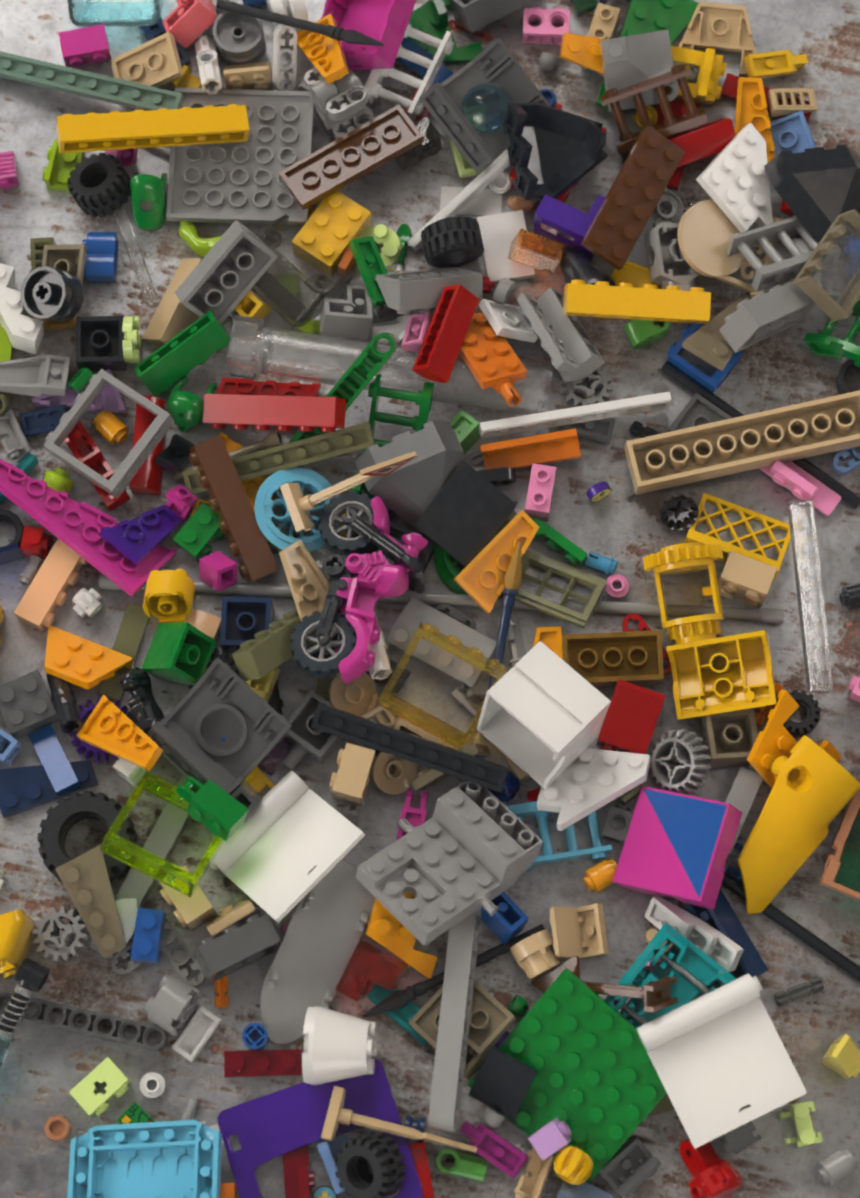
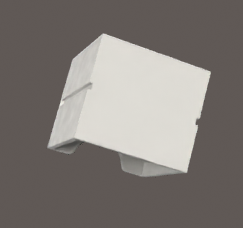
M539 641L487 691L476 730L540 786L546 789L597 739L611 701L545 644Z

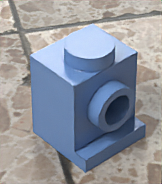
M0 729V762L9 767L23 747L16 739Z

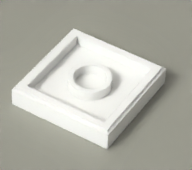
M487 299L481 300L478 306L497 336L535 343L538 336L531 330V324L520 312L519 306Z

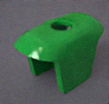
M134 172L130 181L134 223L139 229L144 231H157L163 227L166 219L167 173H162L160 179L153 175H139V172ZM150 201L154 208L150 211L143 210L140 203Z

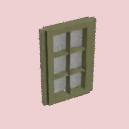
M527 549L521 558L522 582L517 589L518 594L515 596V601L584 629L607 585V580Z

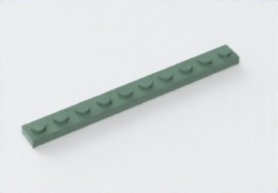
M0 51V77L145 111L158 110L160 108L180 109L184 100L182 93Z

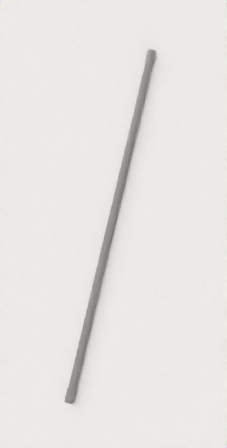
M100 575L99 589L122 590L105 575ZM193 581L195 593L293 598L289 585L237 583L217 592L203 581ZM146 584L140 590H145ZM406 591L401 596L382 597L377 601L408 603L414 597L428 605L448 604L450 606L480 607L468 594L417 593ZM503 596L497 598L493 608H503ZM544 598V599H547V600L552 601V602L557 603V604H559V602H560V600H561V599ZM567 599L564 607L577 612H583L586 603ZM516 601L513 608L536 610ZM598 601L593 613L660 616L659 604ZM667 604L668 617H689L715 613V609L712 606ZM722 607L723 617L727 620L782 624L784 620V609Z

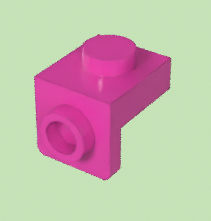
M180 484L168 491L165 496L168 499L166 506L180 516L183 522L188 520L198 498Z

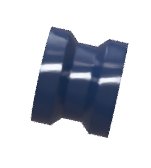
M406 1115L404 1126L424 1133L426 1117L416 1119L411 1115ZM416 1139L419 1143L424 1142L423 1139Z

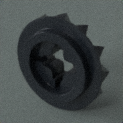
M683 494L679 497L672 496L667 502L664 501V506L660 509L662 523L665 527L674 531H682L691 527L699 515L697 503L691 497H685ZM681 506L684 512H681L678 518H676L673 511H677Z

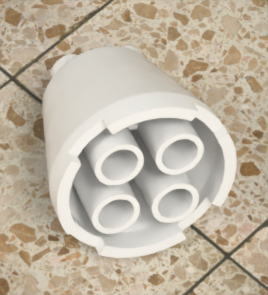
M320 1006L308 1007L303 1030L305 1035L304 1053H302L304 1083L319 1085L374 1074L375 1060L372 1057H377L378 1042L373 1041V1037H376V1022H370Z

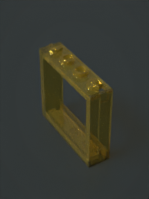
M420 622L376 704L449 744L460 748L469 743L475 733L485 698L464 733L391 693L419 641L423 638L495 677L492 686L508 672V669L505 668V665L499 663V660L495 658L490 660L483 656L481 650L472 646L468 648L462 645L461 640L450 634L446 636L440 633L439 628L435 625L431 626Z

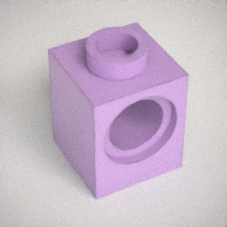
M557 1117L533 1133L528 1139L541 1159L545 1160L572 1140L570 1137L572 1133L568 1125L564 1121L560 1122Z

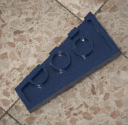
M91 761L69 762L80 786L60 796H57L43 765L0 769V810L3 818L5 819L69 796L71 793L80 792L99 785Z

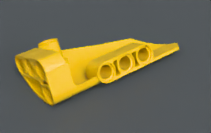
M803 735L789 752L791 756L789 758L787 756H780L773 762L772 773L777 779L737 859L742 875L746 896V913L748 914L763 912L825 839L829 830L828 825L860 789V783L806 735Z

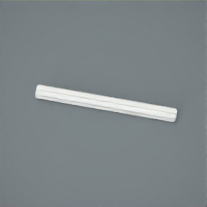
M506 149L408 240L407 243L413 251L416 252L423 246L421 232L425 227L438 220L455 217L510 165L508 150Z

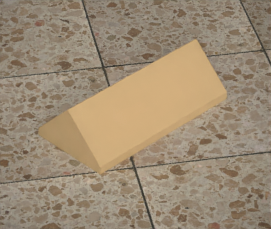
M182 258L142 337V341L160 348L200 318L180 302L175 291L201 262L202 258Z

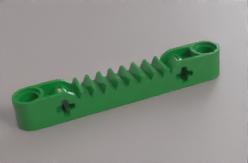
M388 332L376 335L326 397L346 399L347 411L393 355L397 348L396 338ZM384 338L390 342L389 351L384 352L379 349L378 341ZM313 428V432H301L298 430L288 443L327 432H321V428Z

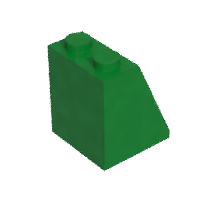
M188 622L158 624L141 670L157 679L194 686L205 673L216 641Z

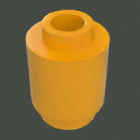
M103 410L95 417L93 424L96 426L95 429L111 445L122 444L127 439L129 428L113 412Z
M612 858L609 860L604 859L584 871L585 877L583 882L589 891L594 890L596 893H599L615 883L613 879L618 865Z

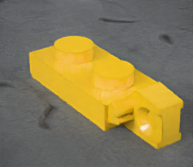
M789 49L748 54L744 57L749 78L791 75L796 73L798 68H803L805 64L809 63L807 54L793 55V52H790Z

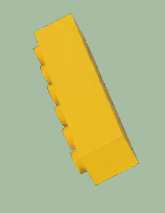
M571 280V283L564 286L563 315L696 324H706L710 321L711 292H704V288L691 287L690 291L681 290L680 286H666V289H657V285L644 284L642 288L633 287L632 283H619V286H609V282L596 281L595 285L585 284L586 281Z

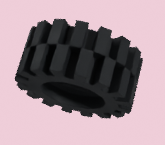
M793 690V692L788 693L798 705L806 710L807 716L802 722H794L789 718L783 726L793 735L792 737H797L798 735L803 737V735L811 733L818 724L821 708H818L819 702L817 699L814 701L811 693L807 695L804 690L801 692Z

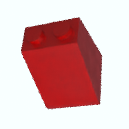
M618 679L596 745L601 746V750L646 754L666 695Z

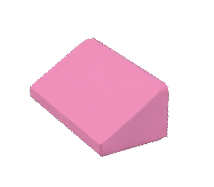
M432 311L410 315L401 344L402 350L419 353L433 317Z

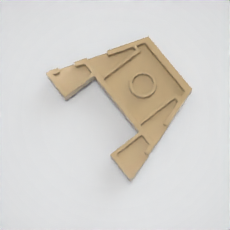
M700 1L678 47L692 50L693 48H710L741 52L739 76L748 77L744 57L748 54H756V49L752 40L746 6Z

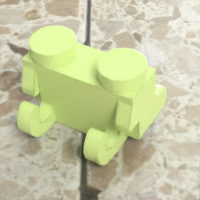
M814 1101L788 1106L789 1112L778 1114L779 1119L792 1117L797 1137L784 1139L786 1145L797 1143L798 1147L823 1142L821 1132L814 1133L810 1112L816 1111Z

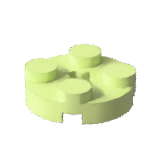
M378 224L367 228L357 237L373 236L376 245H384L381 248L382 252L380 255L385 266L398 263L400 250L402 251V243L392 229L383 224Z
M139 316L123 317L122 332H124V340H122L123 357L126 363H140L142 336L138 335V330H140Z

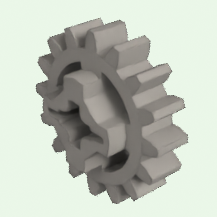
M599 367L591 375L574 381L573 384L561 380V386L565 387L561 390V394L568 395L565 402H573V407L602 403L604 402L603 400L609 401V393L612 392L613 386L609 385L612 383V377H606L608 369L606 368L601 371ZM584 383H587V386L590 387V388L587 389L586 386L583 385V384H584ZM600 388H603L601 393L595 397L596 391H600Z
M61 906L59 912L56 908L52 907L50 915L43 912V921H35L39 928L32 930V933L38 936V938L32 940L33 944L40 945L36 951L40 954L45 953L44 958L47 960L53 957L56 963L60 962L61 957L66 962H69V955L71 954L78 957L77 949H85V946L81 943L82 940L89 938V936L83 933V931L87 930L85 924H80L83 921L81 916H76V911L70 909L67 913V908ZM62 918L71 920L73 925H65ZM61 929L65 933H62L61 939H58L56 936L60 934L59 930ZM56 944V948L59 951L51 950L47 945Z

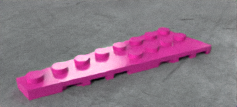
M0 459V492L131 597L146 584L151 571H160L176 556L177 550L174 548L170 550L159 544L140 563L134 564L99 535L101 529L119 525L113 519L114 517L83 501L79 503L69 498L68 493L61 491V493L48 487L45 481L41 479L40 481L28 477L23 470Z

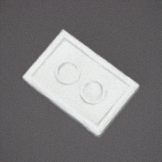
M523 210L477 217L484 246L483 258L486 274L490 281L498 284L503 278L512 281L535 278Z

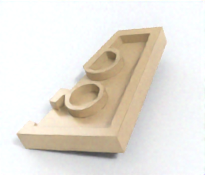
M300 539L279 552L302 622V618L306 615L309 617L315 611L322 613L330 586Z

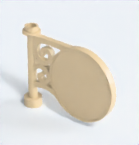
M704 200L691 206L683 214L679 222L677 234L679 248L686 262L695 271L704 276L719 279L749 292L751 300L758 293L765 292L766 289L756 292L752 284L743 282L752 279L756 271L748 261H745L746 258L741 252L731 256L726 254L731 236L740 233V231L713 200ZM773 217V223L783 220ZM777 241L771 243L774 248H776ZM761 246L756 247V251L753 252L756 256H758L763 253V249ZM766 252L764 258L759 259L763 265L772 264V260ZM748 267L751 271L746 274L745 269ZM738 270V275L743 281L729 275Z

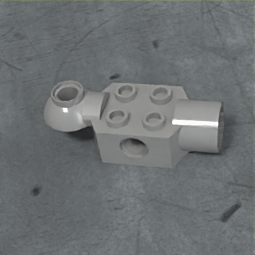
M664 190L650 216L653 228L644 235L650 279L652 282L661 285L662 289H666V286H680L681 290L690 291L691 287H695L694 278L699 276L700 273L695 271L686 262L680 251L677 234L684 207L678 195L670 190ZM660 206L665 207L667 214H663L660 211Z

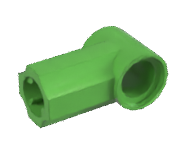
M445 1149L437 1154L435 1165L440 1172L483 1182L488 1160L451 1149ZM444 1154H450L454 1158V1165L450 1169L444 1168L440 1163V1159Z

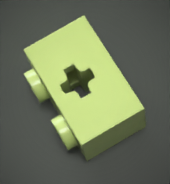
M107 1057L69 1093L89 1116L93 1117L95 1114L100 1116L110 1107L109 1101L115 1096L117 1099L128 1091L129 1087L127 1085L131 1081L113 1060ZM99 1083L103 1085L108 1084L105 1087L107 1091L105 1094H96L99 1090L97 1087Z

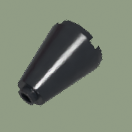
M567 246L560 251L558 263L566 285L571 283V280L586 281L585 284L595 285L596 281L609 282V286H616L613 279L578 247Z

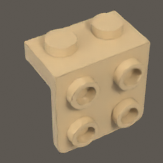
M602 903L577 908L562 906L550 908L549 921L552 926L553 949L556 957L572 958L578 955L579 959H587L609 954Z

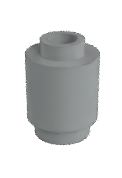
M839 1150L818 1163L820 1169L817 1170V1173L825 1184L829 1183L834 1186L854 1173V1169L858 1165L849 1150Z

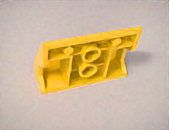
M765 630L666 646L672 670L677 720L777 704L769 637Z

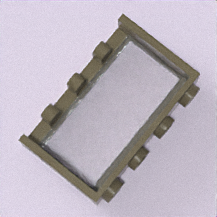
M855 209L841 213L836 217L792 282L793 285L800 287L831 318V322L847 319L852 314V308L855 303L860 300V214Z

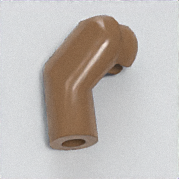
M511 196L507 201V205L513 211H529L537 200H524L521 196Z

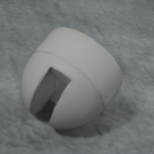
M542 52L539 59L540 68L545 72H550L555 69L559 59L550 53Z
M486 1107L482 1116L483 1124L490 1129L499 1127L505 1118L504 1115L489 1107Z

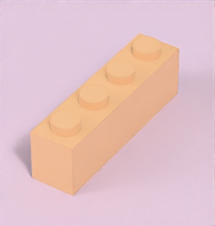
M57 539L15 609L14 614L17 619L43 632L46 627L53 623L55 618L54 612L58 606L61 607L67 598V590L70 585H75L80 576L79 570L83 564L86 565L88 562L60 539Z

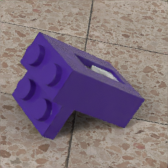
M545 194L534 214L533 233L564 248L576 246L592 260L595 254L582 246L581 242L605 197L598 194L587 214Z

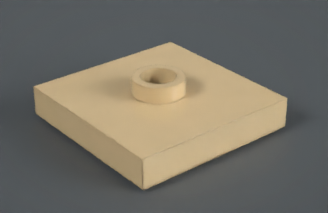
M246 896L233 905H226L218 911L217 915L205 921L204 924L210 935L215 936L254 912L255 908Z

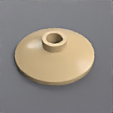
M382 751L376 756L372 766L374 783L382 792L391 795L407 791L412 786V781L416 779L418 771L416 763ZM393 765V770L389 773V768Z

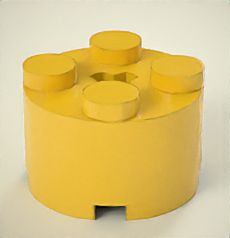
M183 569L153 570L149 573L143 600V610L148 617L151 618L153 615L159 618L158 622L176 623L185 621L186 617L192 614L195 584L188 576L187 571Z

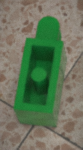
M189 776L185 780V784L180 785L176 789L178 795L189 803L186 812L195 821L201 822L209 828L213 835L222 838L224 841H227L245 822L249 809L211 780H208L203 785L195 778Z

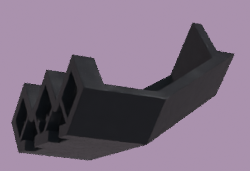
M508 103L503 126L505 134H509L511 146L507 147L510 166L515 167L514 190L524 200H542L545 194L557 199L608 157L603 151V146L606 143V134L602 131L603 123L541 103Z
M846 144L837 145L836 149L827 150L824 147L808 148L804 152L793 153L792 150L782 151L764 166L774 189L816 243L821 241L839 214L853 209L857 212L859 211L860 157ZM847 229L843 235L849 239L851 232Z

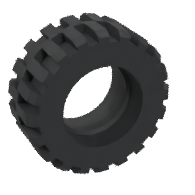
M84 791V794H78V792L71 793L70 798L66 800L62 797L57 801L58 805L54 809L52 807L46 812L48 817L46 820L42 819L40 823L42 830L41 833H38L37 841L40 843L38 850L44 860L43 863L57 879L61 881L55 868L72 859L65 849V838L68 831L77 822L89 818L102 821L108 827L111 834L110 846L104 854L110 882L124 876L123 871L126 867L130 868L133 863L131 860L132 856L136 855L137 847L135 846V841H137V833L135 832L132 819L119 802L113 798L110 799L106 794L100 792L94 794L92 791Z

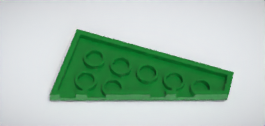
M631 0L618 38L668 30L670 44H672L692 19L699 3L693 0ZM603 79L594 105L609 111L608 104L602 106L600 99L606 91Z

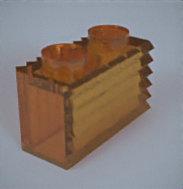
M522 228L512 240L508 259L552 274L558 264H560L564 243L555 242L554 239L551 240L545 236L542 237L541 234H533L532 231H524Z

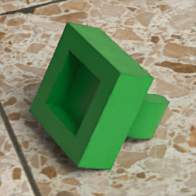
M81 368L67 382V387L72 392L83 393L85 386L94 374L88 368Z

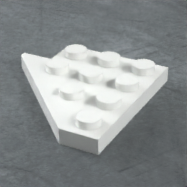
M751 122L744 126L696 179L740 233L748 230L754 222L759 227L773 223L769 176L764 167L767 164L766 141Z
M587 748L546 789L541 786L536 804L537 809L540 811L558 812L557 830L562 831L645 782L651 762L650 755Z

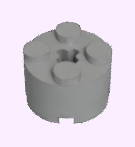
M166 975L159 985V992L156 997L152 996L148 1000L145 1010L148 1011L147 1018L149 1021L176 1036L178 1035L176 1030L178 1028L183 1030L197 1011L198 1006L194 1003L197 998L201 1000L202 992L177 976L170 977Z

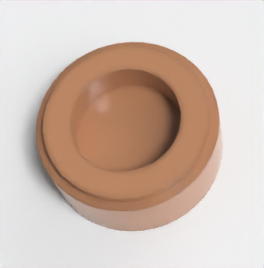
M54 1115L46 1121L44 1131L50 1140L60 1142L70 1135L71 1124L66 1117Z

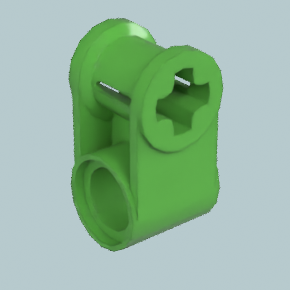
M632 320L625 324L623 329L632 348L639 349L653 341L664 338L669 332L670 322ZM656 322H659L660 325H662V324H664V325H663V327L660 328V326H659V325H655V323H656Z

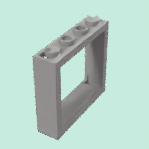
M101 369L98 374H94L91 377L85 391L75 398L74 405L70 411L62 415L57 428L47 435L44 447L54 457L115 498H118L173 425L174 420L168 412ZM106 384H109L157 416L109 480L60 448V445Z

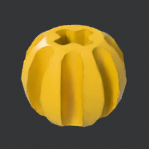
M567 1146L561 1149L554 1161V1171L557 1176L572 1185L584 1183L590 1177L593 1169V1161L590 1156L574 1146Z

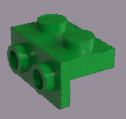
M202 503L173 539V542L192 555L196 562H199L200 558L210 555L213 549L212 545L217 539L220 541L225 536L218 524V521H220L218 513L213 512L209 506Z

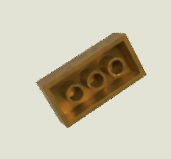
M661 630L562 635L563 661L594 687L616 686L618 679L635 685L664 684Z

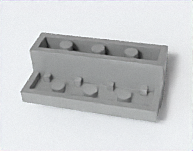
M550 287L537 300L525 293H522L517 298L521 306L520 312L529 320L531 330L538 336L541 341V347L548 353L552 365L559 371L564 381L574 382L584 379L605 362L578 317L563 315L564 294Z

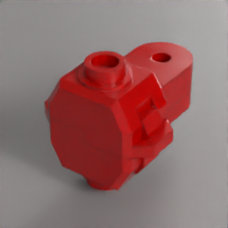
M690 1139L681 1142L680 1155L692 1175L688 1186L693 1198H728L742 1185L739 1172L735 1170L731 1161L719 1159L710 1141L695 1149Z

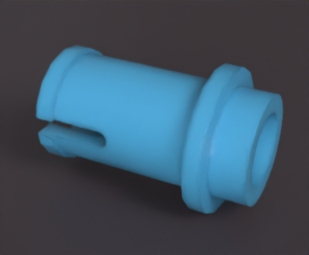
M593 551L589 552L590 556L587 557L585 566L604 571L605 575H613L615 573L618 561L614 560V557L608 558Z

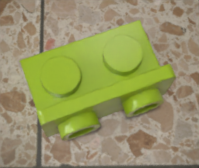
M54 139L53 145L49 146L47 152L48 167H44L42 173V180L45 181L47 189L71 194L68 190L69 184L67 183L68 178L71 177L69 174L71 170L75 169L74 166L77 163L80 164L82 162L85 152L59 153L58 139Z

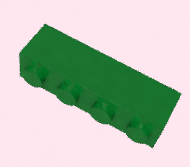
M209 310L137 364L134 369L138 378L156 397L160 393L166 392L177 380L185 378L196 366L204 364L216 351L224 349L228 342L231 341L227 330Z

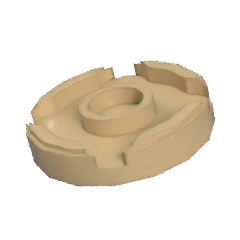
M365 672L355 681L344 685L341 674H338L331 682L329 701L340 710L363 716L376 706L378 699L376 683Z

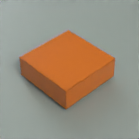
M350 247L346 248L338 264L339 276L346 279L355 263Z

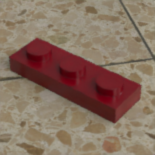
M301 1049L224 1051L225 1078L302 1076Z

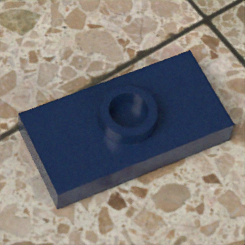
M63 404L20 413L22 432L25 438L54 431L60 424L62 415L68 412L67 405Z

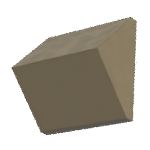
M44 245L42 267L48 266L73 273L80 280L81 285H83L87 245Z

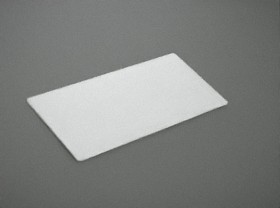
M442 186L440 210L465 187ZM484 189L458 214L483 216L501 213L502 194H496L490 189Z

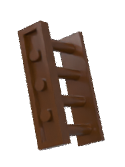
M676 65L671 68L670 72L617 90V88L609 89L600 97L602 106L610 104L618 126L620 136L615 141L619 154L632 150L643 128L647 125L666 138L708 123L705 110L696 108L686 76L692 74L690 65ZM674 80L678 82L687 109L686 115L679 118L673 115L663 85ZM655 88L665 118L663 120L664 123L656 126L651 124L641 92ZM629 96L633 97L642 124L641 131L634 134L629 132L619 100Z

